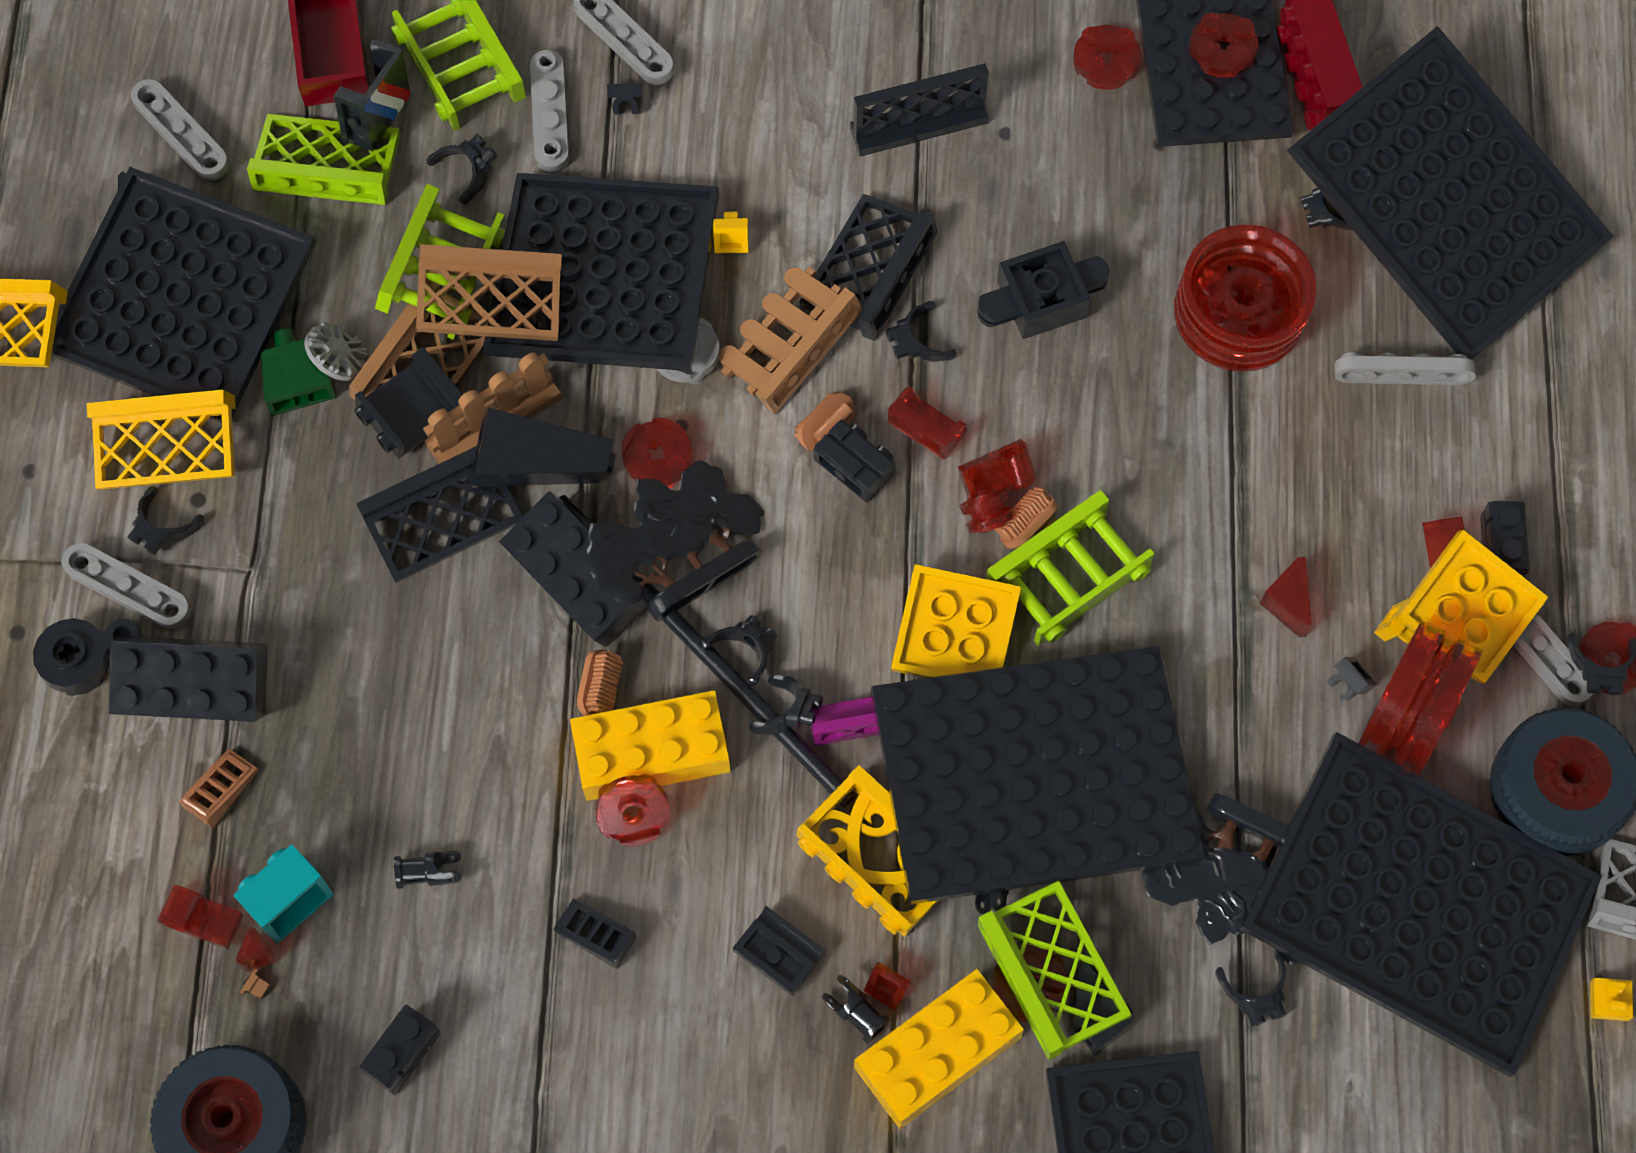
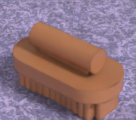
M828 393L824 400H821V403L794 427L796 431L794 433L795 438L799 440L805 449L813 451L815 445L829 433L839 420H843L847 424L853 420L855 416L853 400L844 393Z
M1034 487V490L1030 489L1020 499V502L1002 520H999V523H996L995 530L1000 535L1001 542L1009 549L1017 548L1056 521L1053 514L1058 508V503L1044 488Z
M600 649L593 650L586 656L576 703L583 716L614 710L615 695L617 694L616 686H618L617 682H619L621 677L622 665L624 664L621 661L620 655L612 651Z

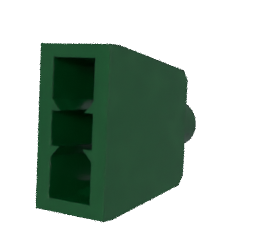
M289 328L276 331L273 334L276 347L266 349L261 353L264 399L271 415L276 416L336 399L328 376L320 371L309 359L305 350V339L296 341L294 331Z

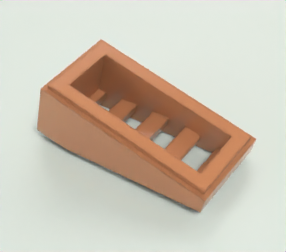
M228 749L185 793L179 803L185 810L213 829L259 770ZM230 763L243 771L239 777L226 769ZM221 774L233 782L229 788L217 780ZM213 786L223 794L217 798L208 790ZM203 797L212 803L209 808L199 803Z

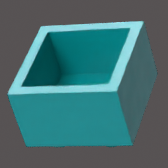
M292 844L286 849L281 848L273 853L267 861L268 865L257 875L254 873L247 876L239 884L238 891L233 895L276 945L334 895L322 876Z

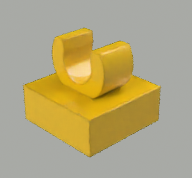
M738 211L724 212V219H713L714 253H749L748 218H738Z
M1408 599L1393 605L1374 633L1383 641L1398 637L1403 642L1409 643L1411 639L1417 640L1419 637L1395 618Z
M1593 978L1590 981L1591 1018L1630 1021L1633 1019L1631 980Z

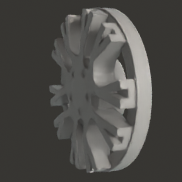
M323 322L319 326H314L306 335L304 341L309 359L320 371L334 379L342 381L354 380L366 363L365 359L368 356L365 353L366 348L360 347L362 341L357 340V336L352 338L344 332L345 327H340V324H336L333 327L331 322ZM314 348L320 349L321 354L317 355ZM342 366L346 373L340 372L339 367Z

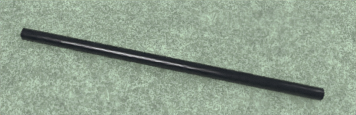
M566 495L559 497L588 527L592 522ZM651 583L645 584L655 595L659 593ZM679 611L662 620L761 723H766L767 720L779 716L712 645L706 651L702 649L701 645L705 638ZM792 728L786 732L774 735L830 794L844 782ZM851 791L839 804L842 807H846L854 800L856 794Z

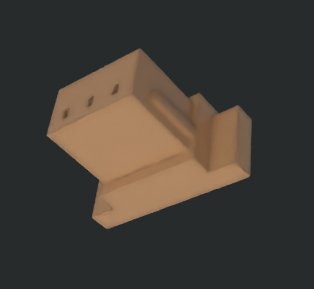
M254 969L252 974L247 976L240 994L244 996L248 992L262 999L270 984L257 976L259 971Z

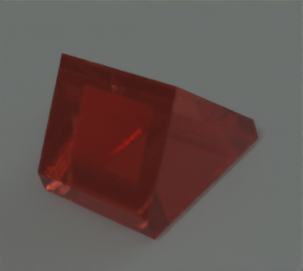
M248 928L235 959L236 963L244 971L251 972L254 969L277 962L263 936L256 928Z
M877 962L863 991L896 1010L912 982L882 963Z

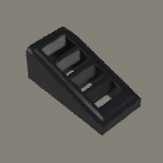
M574 898L553 928V931L615 969L618 968L637 938L634 931ZM578 911L583 916L575 929L571 931L567 927ZM591 919L595 923L584 938L580 934ZM601 927H605L607 930L599 943H593L592 941ZM613 934H616L619 938L609 952L604 948Z

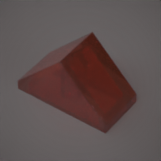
M1298 557L1265 591L1260 605L1298 637H1306L1312 625L1306 557Z

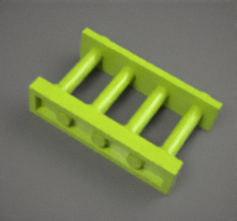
M450 0V4L405 24L398 10L391 12L395 26L390 28L399 46L402 44L406 46L437 101L434 106L441 121L445 122L448 120L454 131L460 129L456 112L500 91L503 94L508 92L514 103L526 98L522 78L476 0ZM456 15L458 18L464 16L467 21L465 29L422 49L419 48L413 38L414 35ZM469 41L473 43L478 41L481 45L480 54L437 74H434L427 62ZM487 66V68L493 67L497 74L494 75V80L451 100L448 99L442 86L482 67Z
M426 184L381 285L375 309L388 314L393 301L396 303L403 301L417 307L418 292L406 288L407 284L403 283L402 280L405 274L408 276L419 274V261L414 253L416 248L420 249V244L461 247L429 234L430 230L425 229L428 221L432 223L439 221L486 240L482 249H492V247L499 249L506 232L505 229L500 228L504 214L498 212L492 227H488L441 208L442 204L436 202L439 188ZM426 273V279L443 286L449 283L441 274ZM471 276L469 281L463 279L459 284L472 296L479 279L476 276ZM425 295L426 302L430 297ZM463 297L461 298L458 307L466 301ZM436 303L426 309V311L444 318L448 316ZM446 304L452 311L456 309V307ZM466 308L457 315L465 325L468 324L472 310ZM448 334L447 337L454 340L456 334Z
M1101 489L987 569V580L1021 587L1019 600L1040 625L1036 629L1034 639L1038 647L1047 640L1049 643L1057 641L1066 633L1068 625L1131 580L1135 583L1139 582L1152 570L1151 564L1154 552L1148 549L1137 557L1106 521L1109 499ZM1086 527L1094 528L1125 564L1122 569L1109 577L1077 539L1078 533ZM1059 546L1062 549L1067 548L1097 585L1082 597L1079 596L1049 559L1050 553ZM1031 566L1034 569L1038 568L1069 605L1053 618L1021 580V573Z

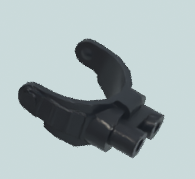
M478 133L470 141L465 139L458 146L441 147L426 159L427 164L433 166L443 157L456 154L468 156L472 164L473 174L468 188L459 197V201L462 204L468 203L474 198L475 194L482 190L486 181V174L492 168L490 164L498 157L490 147L485 149L486 141Z
M1318 188L1312 189V194L1300 197L1304 210L1309 209L1311 213L1306 215L1309 228L1322 225L1323 228L1334 226L1343 230H1353L1346 221L1339 220L1328 212L1326 197Z
M928 301L922 305L915 306L906 315V318L896 321V326L885 329L888 341H894L896 344L893 346L896 359L909 356L910 359L919 357L923 360L938 362L952 360L957 356L955 349L944 352L930 349L918 342L911 333L910 327L913 321L920 315L936 308L935 302Z
M150 486L139 500L138 515L132 522L134 528L127 538L137 545L142 541L145 543L143 547L149 553L156 555L162 546L167 547L171 541L186 538L196 529H199L204 523V516L198 514L189 524L177 528H159L151 525L147 520V509L156 496L158 488Z
M750 615L745 622H738L734 627L720 629L713 635L708 636L703 641L701 647L706 651L714 642L722 640L741 641L749 645L756 652L760 662V667L750 677L748 682L750 686H754L759 682L764 672L766 656L772 650L771 643L776 639L777 634L769 627H766L765 630L761 628L759 619Z
M1569 634L1567 645L1570 656L1576 667L1582 671L1583 680L1587 681V692L1598 694L1602 692V689L1608 690L1610 695H1622L1624 693L1623 683L1628 679V669L1636 657V639L1629 638L1626 663L1618 667L1607 668L1596 665L1587 659L1577 647L1576 634Z
M771 675L768 679L769 684L789 691L795 696L796 700L788 710L773 719L767 720L766 723L752 721L749 729L755 734L775 735L786 732L792 727L799 728L801 724L812 726L816 721V712L814 710L821 709L823 696L811 694V689L801 687L798 681L791 676Z
M1277 949L1274 950V955L1279 967L1278 982L1274 990L1264 996L1250 997L1238 993L1228 983L1222 967H1218L1215 970L1216 978L1221 984L1223 991L1231 1000L1239 1005L1243 1015H1248L1252 1027L1265 1023L1264 1017L1271 1016L1272 1020L1286 1016L1282 1002L1285 1001L1282 991L1284 979L1286 978L1284 953Z

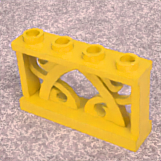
M858 765L849 774L848 778L797 828L796 836L800 839L797 844L807 855L812 858L817 855L827 864L824 869L836 882L841 883L844 880L854 890L852 896L859 904L866 909L870 906L881 915L879 921L888 931L894 935L899 932L902 936L906 937L938 901L918 903L914 909L907 912L899 911L892 905L891 896L894 894L902 895L904 903L908 896L899 844L897 860L902 871L879 872L864 869L859 847L860 832L868 836L881 837L891 834L896 830L889 792ZM852 790L859 795L850 816L841 811L833 810ZM879 814L882 816L884 823L880 828H872L863 824L862 819L864 818L865 821L872 824L871 816ZM835 819L848 824L847 831L839 827L829 830V832L837 835V843L828 844L820 838L819 827L824 821ZM846 851L848 864L837 854ZM870 885L884 887L882 894L880 895Z

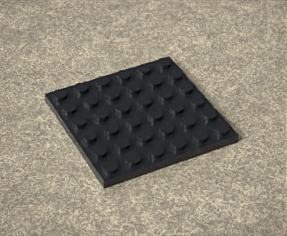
M129 167L68 289L66 304H61L59 307L51 356L152 396L225 390L235 395V407L237 409L261 359V353L266 349L317 241L313 236ZM232 409V417L236 409ZM222 415L210 416V419L222 423Z
M517 173L502 250L562 254L558 340L485 336L483 345L485 356L522 359L527 354L535 352L538 356L544 353L549 361L692 371L713 238V219H716L719 200L718 186ZM502 278L495 284V287L506 298L519 288L512 279ZM536 281L529 288L543 300L552 293V282ZM524 292L511 302L523 316L536 306ZM494 295L490 312L501 303ZM552 300L546 305L550 310ZM506 307L493 317L501 327L510 328L518 321ZM542 310L538 311L528 320L536 329L551 330V320Z

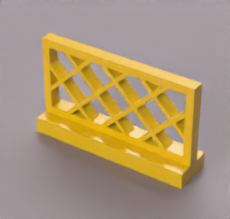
M0 279V312L7 306H13L18 312L5 325L0 320V341L6 337L13 346L3 356H0V366L50 367L59 304H66L68 293L66 289L51 280ZM38 307H47L45 319L35 326L28 316ZM24 320L31 331L17 343L10 332ZM38 338L41 342L39 358L28 357L23 349L34 339Z
M225 390L87 403V417L92 419L95 489L104 490L235 477L232 409H236L235 395ZM222 415V429L212 438L201 427L210 416ZM200 417L196 423L191 419ZM184 419L192 427L179 442L167 430L176 420ZM157 421H165L162 426L157 423ZM150 422L158 431L145 445L133 434L142 423ZM127 424H132L128 429L123 426ZM116 426L124 433L112 448L104 442L103 427ZM197 432L210 442L198 457L185 447ZM163 435L176 445L164 461L151 450ZM129 439L142 449L130 464L117 454ZM222 439H223V447L219 444ZM215 448L224 454V469L211 470L203 463ZM183 451L194 462L185 473L178 474L169 465ZM148 454L159 464V467L151 476L143 477L135 468ZM115 458L126 469L116 480L106 481L105 467ZM199 466L204 470L201 472H195L199 468ZM166 470L170 475H162V473ZM132 473L136 478H128V477H129L130 474Z

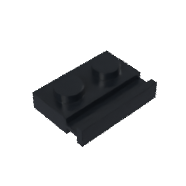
M768 906L764 907L763 912L753 921L733 947L734 953L792 997L814 970L816 964L826 954L825 949Z

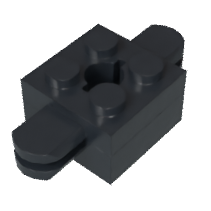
M1065 241L999 263L997 280L1000 288L984 293L979 297L978 319L987 327H995L1014 320L1022 339L1085 319L1088 315L1091 300L1089 294L1101 291L1107 287L1110 272L1109 266L1099 256L1074 263Z

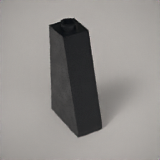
M489 407L481 422L469 485L598 484L606 473L610 474L613 469L615 453L610 452L613 440Z

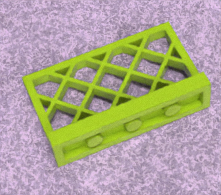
M267 114L254 159L250 158L247 167L252 190L386 205L388 197L387 184L401 135L400 129L389 127L382 137L390 139L389 144L378 150L375 148L373 151L368 150L370 154L356 162L350 153L361 147L350 143L343 147L337 140V138L342 136L339 121ZM274 126L287 127L291 130V132L279 139H276L272 134ZM312 130L321 131L324 136L311 143L304 137L305 134ZM298 139L304 147L289 154L283 146ZM331 142L337 150L323 158L316 150ZM276 150L284 157L278 161L264 160L265 156ZM309 154L317 161L311 165L298 164L296 162ZM343 157L350 164V166L344 169L329 166ZM376 161L382 167L381 173L363 170V168Z
M1059 881L994 913L990 911L978 917V928L1048 1061L1061 1055L1064 1050L1131 1017V1012ZM1056 894L1062 905L1059 919L1037 913L1042 899ZM1035 903L1033 911L1025 909ZM1065 912L1071 923L1063 921ZM1014 913L1031 917L1025 936L1009 931L1003 919ZM1035 919L1056 925L1051 944L1029 938ZM1061 927L1075 931L1078 934L1080 944L1077 953L1055 946ZM1014 940L1023 942L1021 950H1019ZM1027 944L1048 950L1043 969L1027 965L1023 958ZM1083 945L1089 957L1081 954ZM1053 952L1075 959L1069 978L1047 971ZM1078 961L1095 966L1099 973L1095 986L1073 980ZM1033 974L1041 976L1038 984ZM1045 977L1067 984L1061 1003L1044 997L1041 988ZM1101 979L1107 990L1099 988ZM1071 986L1093 993L1087 1012L1065 1005ZM1096 995L1113 999L1119 1012L1108 1018L1092 1014ZM1050 1007L1059 1010L1056 1018ZM1063 1011L1085 1018L1082 1030L1066 1038L1059 1025ZM1089 1020L1098 1022L1087 1028Z

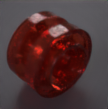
M992 488L968 497L965 502L959 505L962 515L971 516V519L966 523L969 533H985L1006 525L1008 521L1016 516L1012 506L1004 505L1009 498L1006 488Z

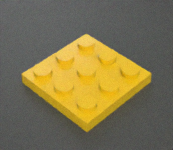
M1459 530L1395 618L1479 684H1485L1547 600L1548 596L1466 531Z
M915 564L891 671L922 678H932L1004 668L1021 587Z

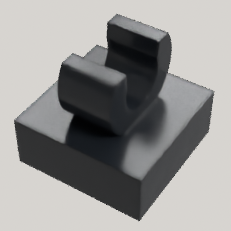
M643 83L607 84V98H616L612 105L615 115L620 114L619 106L623 101L630 102L632 114L638 113L639 105L634 97H643Z
M1344 657L1334 666L1339 673L1334 674L1328 680L1329 686H1335L1340 680L1346 682L1347 691L1340 696L1342 701L1352 699L1356 693L1367 694L1377 685L1355 657Z

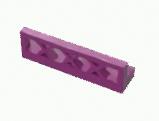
M872 697L822 705L820 710H814L816 712V721L811 726L814 746L879 735Z

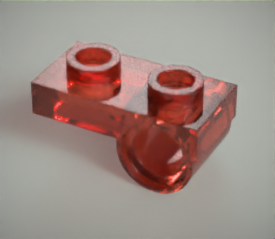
M1022 439L957 467L967 498L972 502L1005 487L1010 490H1018L1028 487L1036 481V473L1028 448Z
M173 885L157 922L165 927L229 949L244 915L238 910L205 899L202 895L190 889Z

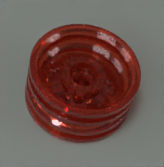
M1234 225L1219 229L1201 240L1187 260L1174 298L1173 311L1177 329L1184 342L1197 356L1216 367L1239 372L1267 368L1282 360L1296 345L1314 307L1316 278L1313 268L1303 251L1281 233L1257 225ZM1228 266L1238 267L1237 269H1234L1231 272L1227 270ZM1265 274L1271 276L1272 279H1273V282H1271L1270 279H1269ZM1203 289H1205L1209 295L1204 294ZM1283 308L1282 314H1276L1274 312L1275 310ZM1224 319L1227 322V324L1223 327L1217 325L1223 323Z
M1421 619L1358 742V744L1364 747L1367 742L1377 746L1375 753L1381 756L1386 754L1390 747L1397 750L1394 755V763L1401 767L1405 761L1414 765L1412 773L1418 776L1431 756L1444 729H1447L1462 701L1460 698L1483 652V649L1478 646L1475 647L1473 652L1465 649L1466 640L1461 638L1452 642L1450 647L1444 645L1446 631L1438 628L1434 634L1426 630L1428 622Z

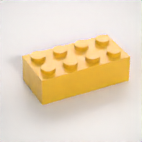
M715 690L570 719L582 789L586 801L731 772Z
M976 969L854 1059V1069L898 1128L902 1129L1022 1038L1024 1029L982 974Z

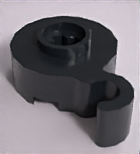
M75 618L59 620L48 626L37 638L33 649L34 666L45 683L56 691L64 692L69 696L87 694L101 685L102 682L100 680L106 674L108 667H110L111 641L122 636L144 637L135 622L126 618L116 619L111 622L103 632L99 631L88 621ZM79 652L74 656L75 661L69 662L67 660L71 653Z

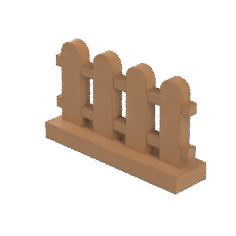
M798 267L788 269L784 275V281L788 288H790L783 298L776 293L766 295L762 300V307L768 314L761 324L753 319L744 321L740 326V333L745 343L739 350L728 345L721 348L718 360L723 366L721 373L728 379L734 374L749 385L746 389L748 393L754 397L757 395L765 408L775 415L863 310L853 292L847 288L842 290L836 284L831 289L815 279L817 273L810 267L805 271ZM799 296L816 306L809 315L793 305ZM777 322L793 332L787 341L770 331ZM755 348L771 358L764 368L748 357Z
M535 352L527 354L520 360L519 369L508 375L506 371H501L495 374L488 382L489 387L478 394L476 390H470L459 398V406L450 412H447L446 409H439L428 418L429 425L423 428L428 436L424 443L438 464L477 446L481 422L489 407L532 418L562 399L561 392L552 381L551 373L548 369L544 370V367L549 364V360L544 353L540 356Z

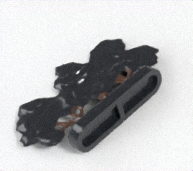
M695 461L685 471L681 472V482L678 491L671 490L661 480L636 478V492L639 494V499L634 502L633 514L641 521L640 526L634 529L613 521L593 522L589 526L588 539L590 545L586 550V561L595 570L591 580L594 582L596 590L612 591L622 602L630 604L641 600L646 583L664 585L665 589L652 598L647 606L657 622L662 621L737 575L758 559L762 554V550L754 540L746 539L732 548L729 545L730 535L735 533L746 535L760 533V517L764 515L765 511L750 494L726 493L724 491L726 481L723 470L717 466H711L704 461ZM716 526H720L723 529L724 534L721 537L715 530ZM710 542L723 549V554L704 565L698 559V553L702 551L705 543ZM681 555L687 557L696 570L676 582L667 574V564L670 559ZM658 559L662 560V569L656 565ZM640 564L648 565L659 574L656 576L652 572L648 576L637 571L636 567ZM636 575L641 577L644 581L637 583L633 580L632 577Z
M1217 793L1213 794L1208 805V811L1211 815L1226 823L1223 829L1211 831L1204 825L1199 811L1195 809L1205 853L1204 860L1142 870V878L1146 883L1144 889L1151 899L1171 906L1181 902L1197 901L1199 910L1195 923L1209 945L1223 940L1227 933L1234 935L1246 933L1240 930V927L1268 870L1265 860L1273 846L1279 847L1289 827L1238 801ZM1238 828L1263 840L1259 851H1238L1235 849L1234 830ZM1212 839H1221L1216 848H1210L1209 843ZM1284 954L1285 962L1287 964L1293 965L1300 963L1299 961Z

